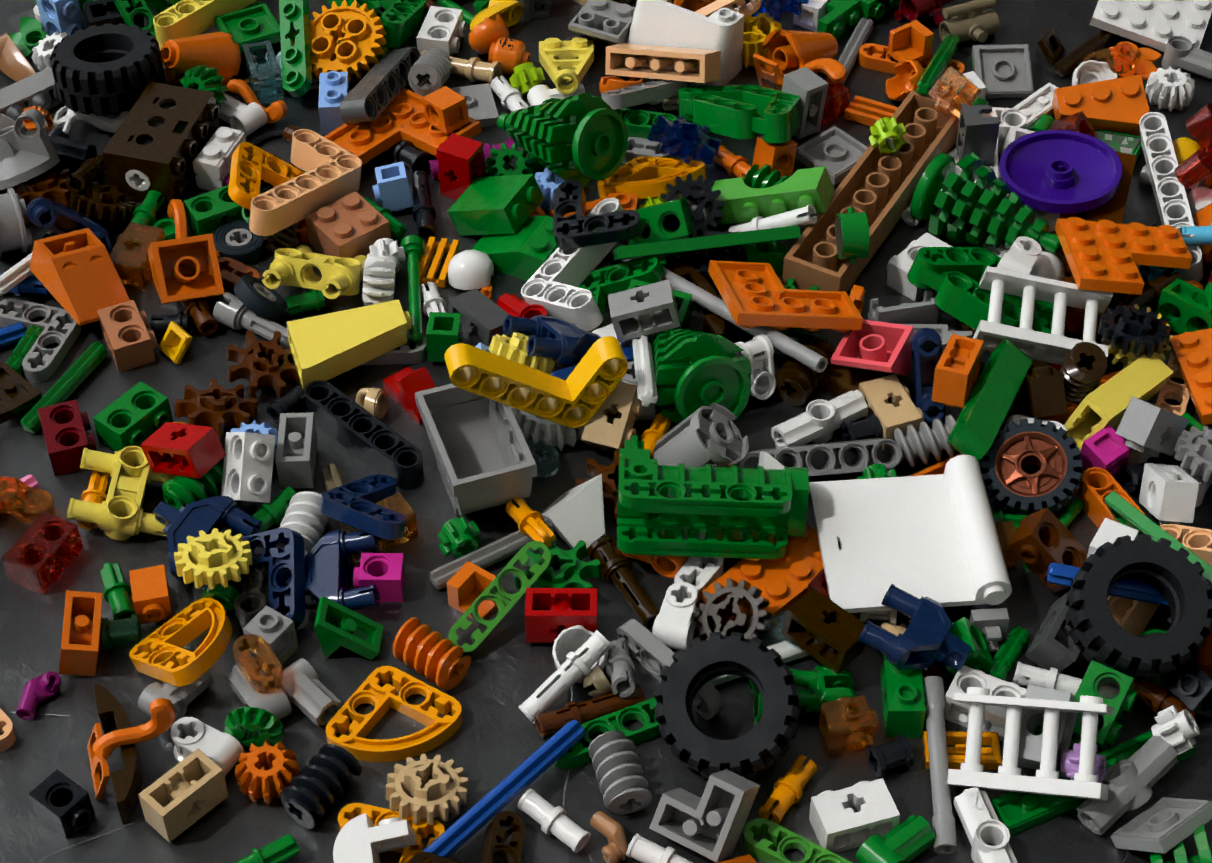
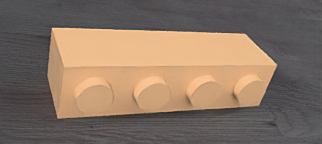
M628 43L615 44L606 47L605 75L707 83L720 79L721 51Z

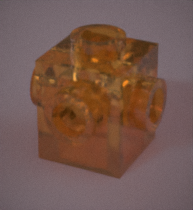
M950 66L935 82L928 94L936 101L933 106L942 114L947 116L949 113H952L960 118L961 104L972 106V103L982 91L966 76Z
M864 695L852 698L842 697L836 701L821 703L819 727L829 755L848 751L858 752L865 749L866 746L873 744L874 731H878L879 722L875 709H869Z

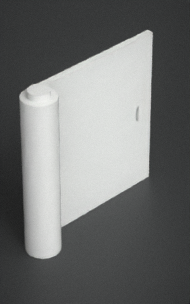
M958 455L951 458L945 466L944 474L809 482L810 499L829 599L848 613L894 610L881 604L891 584L919 599L922 596H927L940 603L942 607L983 604L998 605L1010 596L1012 592L1011 583L979 462L974 456Z

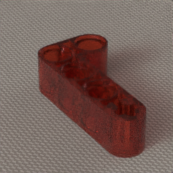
M1212 103L1205 105L1186 121L1187 130L1201 146L1175 168L1176 177L1188 189H1193L1212 174Z

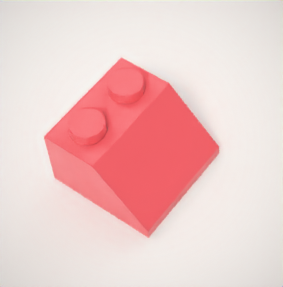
M863 319L861 330H850L844 334L830 359L831 364L908 376L912 368L911 340L915 333L914 326Z

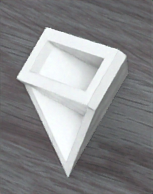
M602 474L566 491L540 513L572 549L577 545L578 541L583 540L588 551V548L594 541L607 536L605 533Z

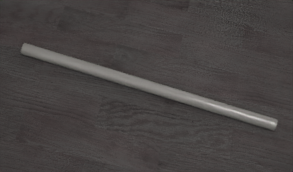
M618 242V243L611 249V251L609 252V254L612 255V256H614V255H613V250H614V248H616V247H618V246H625V245L622 244V243H620V242ZM625 259V260H621V261L626 262V261H630V260H633V259ZM663 267L664 274L658 282L669 279L673 290L692 294V301L753 336L758 334L766 335L774 348L816 372L821 373L826 369L828 364L827 358L771 327L757 326L755 329H746L737 325L724 300Z

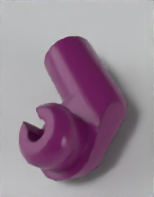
M49 671L27 682L16 715L24 720L33 719L38 703L54 696L59 691L61 685L60 676L56 672Z

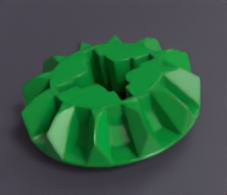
M256 707L234 709L226 716L224 723V732L237 739L244 745V749L249 748L251 743L261 747L266 739L271 743V746H274L282 741L284 735V726L279 718L264 709Z

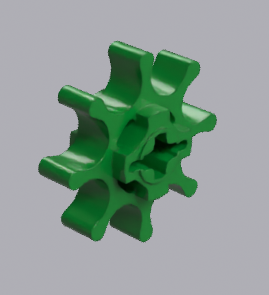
M555 536L549 549L551 561L531 587L592 588V584L584 580L590 577H601L600 561L598 559L589 562L581 561L587 557L585 541H578L577 545L571 550H561L558 548L557 537ZM529 550L526 551L529 559L525 562V566L531 567L535 563L540 566L543 562L539 559L541 554H535ZM527 570L523 571L528 580H530L532 575L526 573ZM513 574L515 587L520 589V579Z

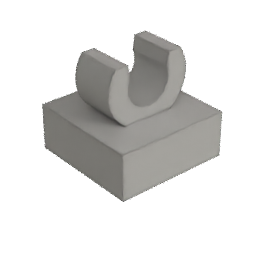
M1007 607L971 610L969 621L983 631L989 651L997 652L999 650L998 641L1006 639L1010 619Z

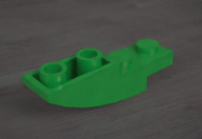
M832 0L826 4V15L818 20L817 32L830 33L835 39H838L850 28L855 27L861 18L872 19L874 22L896 7L901 0Z

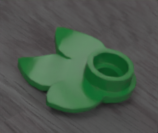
M21 17L19 23L20 32L9 34V36L27 59L33 55L32 49L39 45L38 41L44 40L48 34L43 31L42 24L38 20L30 17Z

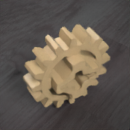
M421 754L419 761H415L409 756L406 758V766L396 763L394 765V773H388L386 800L390 801V810H399V818L401 819L407 818L409 815L413 816V824H418L422 818L427 819L429 825H433L434 818L437 817L446 822L448 821L449 812L458 815L460 813V805L467 804L468 778L464 777L463 767L454 769L453 759L443 763L441 762V755L438 754L433 760L427 759L426 754Z

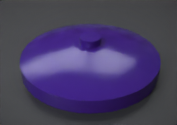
M1045 130L1022 136L1006 147L999 163V179H1002L1009 186V195L1014 191L1022 198L1021 204H1028L1033 209L1049 213H1080L1102 206L1117 193L1122 177L1121 161L1111 147L1090 135L1068 130Z

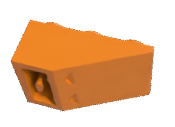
M89 228L34 241L29 270L79 326L99 321L97 313L99 309L130 301L105 245Z

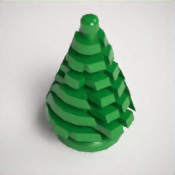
M592 92L533 105L525 109H518L510 114L503 113L497 119L498 128L506 131L508 136L519 147L524 148L525 151L532 152L533 156L538 160H543L539 162L541 165L545 166L563 181L578 180L582 183L583 187L589 185V180H604L612 176L621 166L627 151L628 132L622 116L615 110H612L599 96H591Z
M972 152L971 156L967 154L957 163H955L951 155L940 153L929 163L919 179L911 201L910 214L917 221L929 220L928 231L931 235L942 241L948 239L950 243L967 242L968 245L978 246L984 244L983 240L987 235L989 237L985 243L986 247L999 248L1001 242L1005 243V249H1010L1016 238L1025 236L1034 239L1041 247L1052 254H1057L1062 249L1058 236L1054 233H1048V223L1040 217L1035 221V211L1028 204H1025L1024 208L1021 207L1019 209L1022 198L1016 192L1012 191L1008 200L1005 199L1010 192L1009 186L1002 179L997 178L995 172L989 166L983 165L982 159L974 152ZM956 164L962 169L960 175L955 174ZM940 209L941 212H940L939 216H938V217L934 216V215L937 213V211Z
M673 328L649 334L650 343H653L651 346L658 396L656 405H662L666 408L661 410L663 416L678 425L701 406H710L713 403L726 407L737 418L740 416L748 404L751 392V379L748 374L752 373L750 360L744 356H736L735 352L745 350L723 336L689 329Z

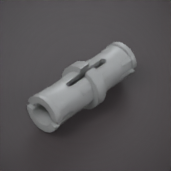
M613 640L610 642L613 647L608 650L606 673L612 682V692L617 695L619 689V697H628L635 690V682L632 675L635 673L634 661L629 657L628 644L624 642L622 648V640Z

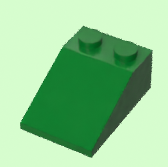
M548 215L529 217L516 234L483 235L471 250L475 249L486 253L494 263V270L528 281L558 248L552 232L554 217Z

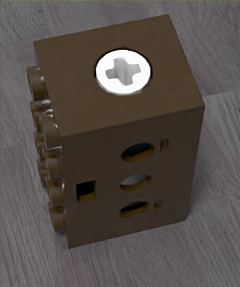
M149 82L102 152L109 185L117 187L118 192L127 193L128 197L134 198V202L138 203L144 201L146 194L150 190L160 192L161 196L159 199L164 196L165 202L161 207L168 208L171 199H181L182 201L186 199L190 188L196 180L193 161L218 127H220L218 118L219 106L216 105L214 92Z

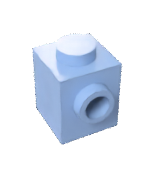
M404 162L376 167L377 184L372 185L376 203L382 202L384 208L396 212L413 207Z

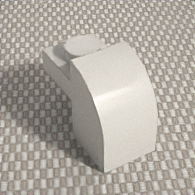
M366 813L356 816L347 822L337 835L333 848L334 863H380L379 853L416 845L414 829L406 819L402 820L398 817L381 820L379 826H374L373 821Z

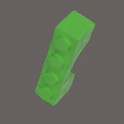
M825 166L796 170L785 181L767 188L748 187L743 177L716 180L712 191H721L717 201H723L724 207L717 210L723 214L722 219L714 221L718 226L751 222L753 218L758 216L766 218L806 207L810 204L814 206L815 214L826 213L834 193V187Z

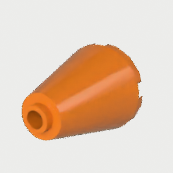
M776 30L766 36L762 49H767L765 58L778 63L780 73L787 74L798 70L804 64L815 59H834L838 53V43L830 33ZM762 62L765 69L773 72V68L770 65Z
M212 32L168 40L164 43L160 53L165 67L185 75V71L199 65L216 68L218 75L225 77L222 84L226 86L232 76H237L241 63L240 48L230 38L233 37L231 34Z

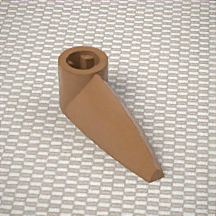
M5 33L0 36V70L9 78L18 82L36 72L10 36Z

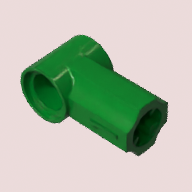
M912 814L884 836L874 834L860 846L855 857L859 863H909L933 845L936 836L927 820L921 815L915 816Z

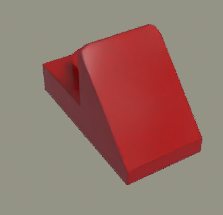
M408 366L383 379V389L421 425L423 420L416 406L415 392L435 388L436 386L426 367H421L414 371Z

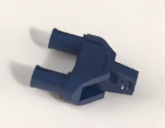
M45 197L35 198L29 203L26 210L27 217L40 228L42 226L58 235L89 228L105 245L107 252H109L111 248L110 236L107 230L97 222Z
M507 315L503 322V333L506 336L513 335V332H518L529 337L526 346L529 356L553 358L556 363L564 365H575L580 362V358L584 357L593 343L602 338L598 334L578 328L573 323L551 316L536 315L530 319Z
M922 328L914 333L911 340L915 406L921 409L925 421L933 422V419L936 418L941 420L946 410V405L943 403L931 401L935 367L941 357L942 341L936 330Z
M215 496L188 503L185 507L181 506L179 510L161 501L153 511L155 519L165 526L163 531L167 534L171 576L178 581H183V577L177 576L174 552H178L177 545L179 543L187 544V536L190 535L196 538L199 537V531L201 530L206 534H211L213 528H217L218 532H220L223 527L227 526L244 536L252 535L253 531L259 533L262 528L261 520H257L239 509L237 501L229 496Z
M335 530L326 533L305 556V596H311L317 605L319 604V599L324 596L351 610L379 607L380 595L375 584L348 590V559L352 553L379 549L380 538L364 531L347 533L343 530ZM291 570L286 571L282 577L283 587L288 586L292 580Z
M891 584L881 604L909 617V626L904 634L899 633L897 636L868 620L858 641L886 654L889 663L903 670L930 668L933 661L961 670L972 647L949 632L952 623L942 605L927 596H922L919 599Z

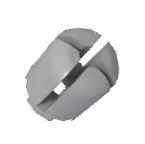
M713 403L710 406H701L657 440L653 450V459H657L658 465L678 466L679 463H684V466L704 467L705 464H711V467L731 468V465H735L747 456L749 450L748 436L746 435L742 438L739 429L733 422L737 417L722 405Z

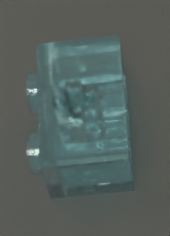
M267 40L243 45L247 75L250 79L252 91L261 104H269L278 100H284L281 72L271 41Z

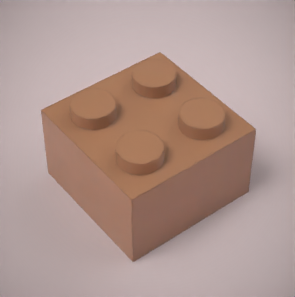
M356 191L305 215L309 243L320 254L343 258H354L357 255H365L367 257V254L370 253V245H373L381 238L391 239L390 222Z

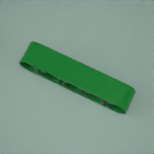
M1008 339L1003 340L989 356L947 439V443L960 454L974 456L978 461L992 446L1032 363V359Z

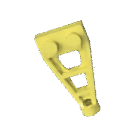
M576 37L572 41H561L558 38H547L544 41H539L540 64L560 93L572 94L576 91L579 83L594 61L593 40ZM562 82H572V83L569 84V85H564Z

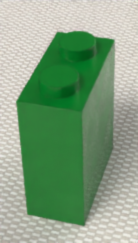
M533 174L476 177L447 212L459 236L516 234L544 200V197Z

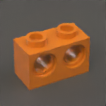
M956 334L951 335L935 367L931 401L943 403L949 407H964L980 374L984 346L983 340Z

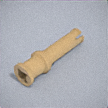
M449 56L452 74L465 76L470 82L480 80L491 84L494 78L498 77L500 80V76L503 75L501 62L488 63L481 61L478 57L466 60Z

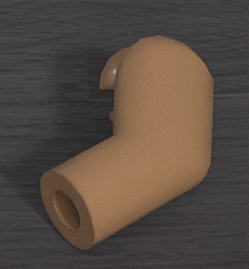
M596 812L592 816L590 824L607 838L608 845H605L601 851L604 854L603 859L606 863L624 861L627 858L626 852L628 849L624 827L605 812Z

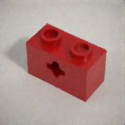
M451 133L438 146L436 158L439 167L438 182H440L441 196L457 201L476 177L485 176L483 143Z
M166 422L140 444L153 472L192 478H201L226 455L214 427Z
M526 588V643H554V640L562 630L576 625H582L585 629L592 632L598 630V588Z

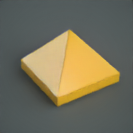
M171 321L158 348L175 364H180L191 345L193 337L175 321Z

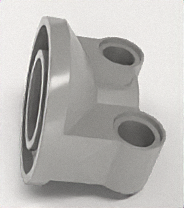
M27 109L17 118L14 125L0 130V190L28 181L60 162V158L46 131L45 116L40 111ZM25 119L33 121L37 128L36 131L28 130L24 126L23 121Z

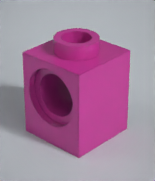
M1109 424L1085 440L1080 453L1082 465L1086 470L1092 467H1099L1107 470L1114 476L1121 470V465L1127 463L1131 448L1124 445L1126 441L1120 435L1115 434L1116 431Z
M361 553L360 567H354L353 571L354 588L375 584L380 595L379 602H403L406 579L403 553Z

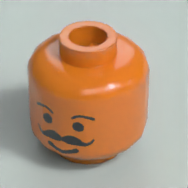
M502 37L496 43L492 42L488 63L501 62L503 74L512 75L514 74V67L530 62V52H526V46L523 41Z

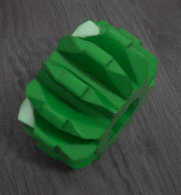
M199 65L185 71V77L180 79L183 87L214 92L216 105L219 106V109H221V103L227 100L223 92L228 88L222 84L225 77L218 75L216 68Z
M503 142L500 145V150L493 147L490 150L491 157L485 158L484 165L488 168L485 169L484 174L485 176L533 174V170L530 169L533 166V159L526 158L528 151H525V149L518 152L517 143H514L511 149H508L507 145ZM504 165H506L507 168L509 165H511L512 167H514L513 171L511 170V168H509V171H507L506 169H504Z

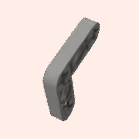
M13 298L0 301L1 327L4 328L20 322L24 324L26 331L31 325L40 326L44 329L24 357L22 366L28 381L41 383L49 380L81 334V326L62 308ZM36 317H46L42 321L31 322ZM49 344H60L58 347L53 349L45 348Z

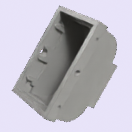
M452 383L415 392L416 406L427 430L437 459V469L456 515H465L506 504L510 500L514 502V498L520 497L525 499L530 496L532 477L537 476V465L510 406L460 389Z

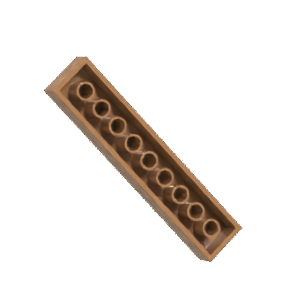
M911 90L892 115V117L896 118L898 124L903 123L907 132L903 135L906 143L902 144L900 149L894 153L880 154L878 147L872 148L871 144L834 191L826 213H818L816 215L817 222L808 225L801 237L798 238L784 257L783 286L787 285L788 278H793L795 289L807 290L812 286H818L819 290L848 292L898 223L903 211L911 204L916 186L926 167L934 157L940 153L947 154L955 144L961 106L931 96H925L922 93L918 94L916 91ZM849 207H854V213L866 212L869 224L870 246L868 258H857V264H851L850 259H839L836 247V215L848 213Z

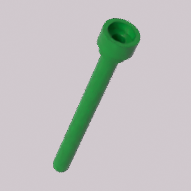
M408 235L401 240L400 247H404L407 261L409 315L412 324L410 339L413 342H419L422 339L419 261L422 255L425 254V244L421 237Z

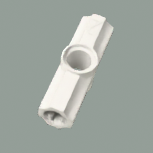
M858 389L855 391L851 390L830 401L824 399L813 400L808 403L806 412L772 427L771 436L777 448L801 446L811 441L824 443L833 437L834 430L840 428L841 423L849 420L853 422L868 415V405L865 402L864 395Z
M974 787L965 789L963 793L956 796L953 805L972 846L970 854L973 862L1018 863L1009 844V829L998 820L986 791Z

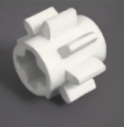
M381 238L369 246L370 253L367 254V258L368 256L376 257V255L386 256V258H393L395 260L396 273L399 269L403 268L402 261L406 260L404 247H398L396 240Z
M1172 705L1157 713L1158 716L1155 717L1157 724L1151 726L1153 736H1161L1163 740L1174 747L1178 755L1194 748L1193 745L1196 744V741L1193 737L1199 735L1200 732L1194 717L1188 710L1184 709L1177 713L1176 708Z

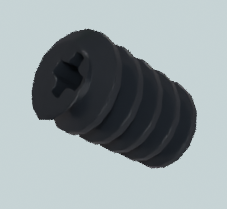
M334 744L323 745L318 754L311 758L309 765L304 766L299 775L291 780L290 786L284 787L281 791L280 800L283 807L298 824L307 829H312L316 824L312 816L322 818L325 815L323 806L331 808L334 805L333 796L341 797L344 793L343 786L350 787L353 784L352 775L360 776L362 773L361 765L344 748Z

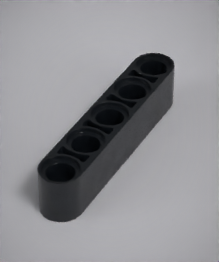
M319 380L306 386L304 392L307 412H314L315 424L380 474L395 478L397 480V487L403 490H413L423 484L422 454L417 447L331 383Z

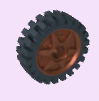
M1021 419L1020 425L1015 426L1014 422L1006 425V430L999 429L992 446L982 457L981 473L988 498L990 497L991 503L996 508L1000 507L1003 510V514L1031 515L1047 507L1057 516L1063 512L1064 506L1068 508L1073 503V497H1077L1082 482L1083 465L1079 447H1076L1075 440L1072 436L1068 437L1067 431L1062 427L1058 430L1055 423L1050 421L1044 425L1042 424V419H1034V423H1028V419ZM1028 466H1036L1040 469L1035 474H1027L1023 471Z

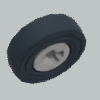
M245 220L231 221L223 224L213 235L215 248L219 251L217 258L229 257L248 265L260 259L266 251L267 241L263 239V236L253 234Z
M243 275L234 286L233 290L238 299L250 310L265 319L278 321L287 309V303L276 290L267 288L256 277Z

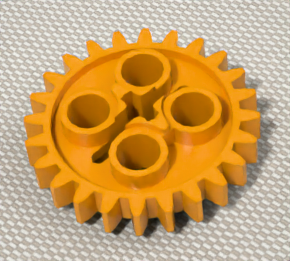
M343 0L341 6H337L336 2L333 1L331 9H327L323 5L321 14L312 12L315 19L313 21L309 20L312 73L316 79H319V73L348 71L350 82L352 74L360 78V70L364 69L369 72L371 69L368 64L370 62L378 63L375 55L384 54L381 46L386 45L387 42L384 38L386 31L383 23L374 9L369 10L365 3L360 7L356 0L349 6L347 1Z

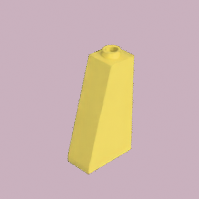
M399 299L287 322L288 343L303 390L314 381H327L407 344V330L412 329L409 312L403 311Z
M1154 353L1152 357H1148L1145 354L1083 399L1064 424L1067 429V436H1072L1076 442V447H1079L1081 452L1083 442L1108 424L1113 429L1119 426L1132 396L1147 402L1159 392L1174 372Z

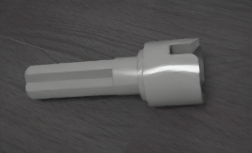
M226 292L223 294L225 301L229 302V305L221 301L216 302L213 310V318L216 321L237 331L246 328L268 340H272L274 332L279 331L281 332L280 346L286 349L290 348L287 328L256 314L245 306L237 296Z

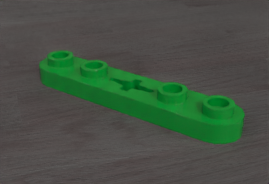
M279 0L282 85L291 96L300 97L306 94L312 85L308 0Z

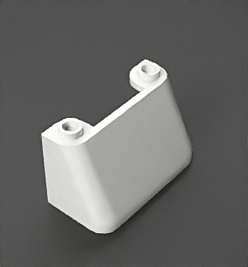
M637 0L626 43L721 51L720 79L707 83L688 82V87L726 86L742 70L744 15L729 8H721L707 17L664 0Z

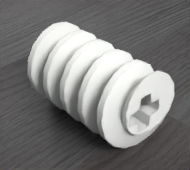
M310 491L299 492L292 496L279 527L289 528L301 533L305 543V556L321 539L325 526L329 521V517L320 511L322 494ZM276 545V548H280V549H283V550H284V547H285L286 545H282V546Z

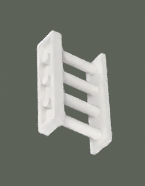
M986 267L980 280L979 288L991 291L988 321L981 320L973 336L974 339L984 341V350L994 351L1003 340L1008 339L1033 360L1062 365L1067 353L1072 350L1075 344L1089 342L1099 346L1105 352L1106 358L1108 357L1109 346L1096 342L1098 312H1105L1113 297V292L1078 290L1077 285L1074 283L1014 272L1003 267ZM1004 293L1022 297L1019 327L1001 323ZM1035 300L1054 303L1051 334L1032 329ZM1067 306L1085 309L1083 340L1064 336Z
M967 687V693L954 694L955 701L969 704L965 763H961L960 770L948 769L947 784L959 787H978L980 789L1108 801L1109 785L1098 783V775H1094L1098 715L1114 716V708L1103 704L1102 697L1080 696V702L989 695L990 689L980 687ZM985 705L1007 707L1002 766H998V773L983 772L984 765L980 764ZM1022 708L1044 710L1040 770H1036L1035 777L1022 776L1021 768H1018ZM1060 711L1083 713L1079 771L1074 773V780L1059 779V772L1056 771Z

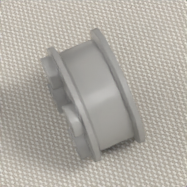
M8 188L7 193L0 194V258L2 253L15 250L27 253L28 246H33L30 229L25 228L23 217H27L25 201L19 198L18 193H15L13 188Z

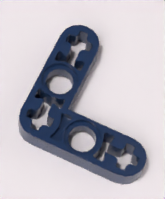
M381 474L370 475L322 493L320 510L322 514L379 538L395 540L404 537L406 517L380 506V504L395 499L397 484L395 478Z
M277 528L243 536V541L250 542V550L252 552L253 565L249 566V571L269 567V607L293 620L295 629L302 624L306 612L305 543L301 533L289 528ZM262 542L264 546L263 554L256 560L254 550ZM276 545H279V546L286 545V546L284 547V550H283V549H280V548H276ZM291 570L292 580L288 586L283 587L282 577L286 571Z

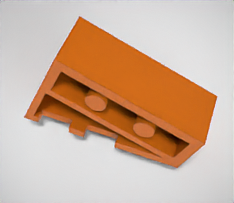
M1141 74L1056 88L1052 101L1057 129L1087 133L1089 128L1140 136L1139 120L1144 114L1150 112Z

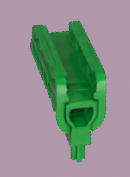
M631 435V440H625L624 449L619 448L617 547L624 553L636 555L745 559L782 558L787 553L788 536L804 537L809 495L808 469L803 467L764 469L763 466H757V469L737 468V465H731V468L711 467V464H705L702 467L684 466V463H679L678 466L658 465L657 459H650V449H644V441H638V435ZM731 540H739V541H743V542H734V541H731Z

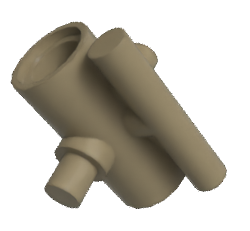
M973 0L943 8V16L948 20L940 22L939 35L942 42L949 34L953 37L956 35L959 37L958 44L970 40L985 42L989 35L998 33L1000 28L999 18L996 11L990 8L996 5V0Z

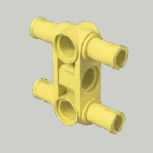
M300 245L296 249L280 248L275 250L274 260L270 264V268L263 273L262 277L266 278L262 279V282L269 289H276L280 285L319 290L328 299H336L339 295H357L360 292V283L363 280L364 263L367 257L365 255H357L354 258H343L313 253L305 245ZM313 266L320 270L322 277L314 273Z
M128 446L122 450L115 451L114 454L84 448L80 469L109 473L112 478L106 501H102V504L71 498L67 519L97 524V528L104 530L105 534L114 540H126L131 536L139 535V532L167 538V534L163 531L165 526L155 519V514L143 512L142 504L147 484L150 485L151 482L163 484L167 480H173L174 475L153 472L142 448L139 446Z

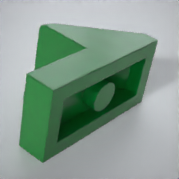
M324 596L319 599L314 629L324 656L328 658L340 646H343L365 658L374 659L380 651L384 625Z

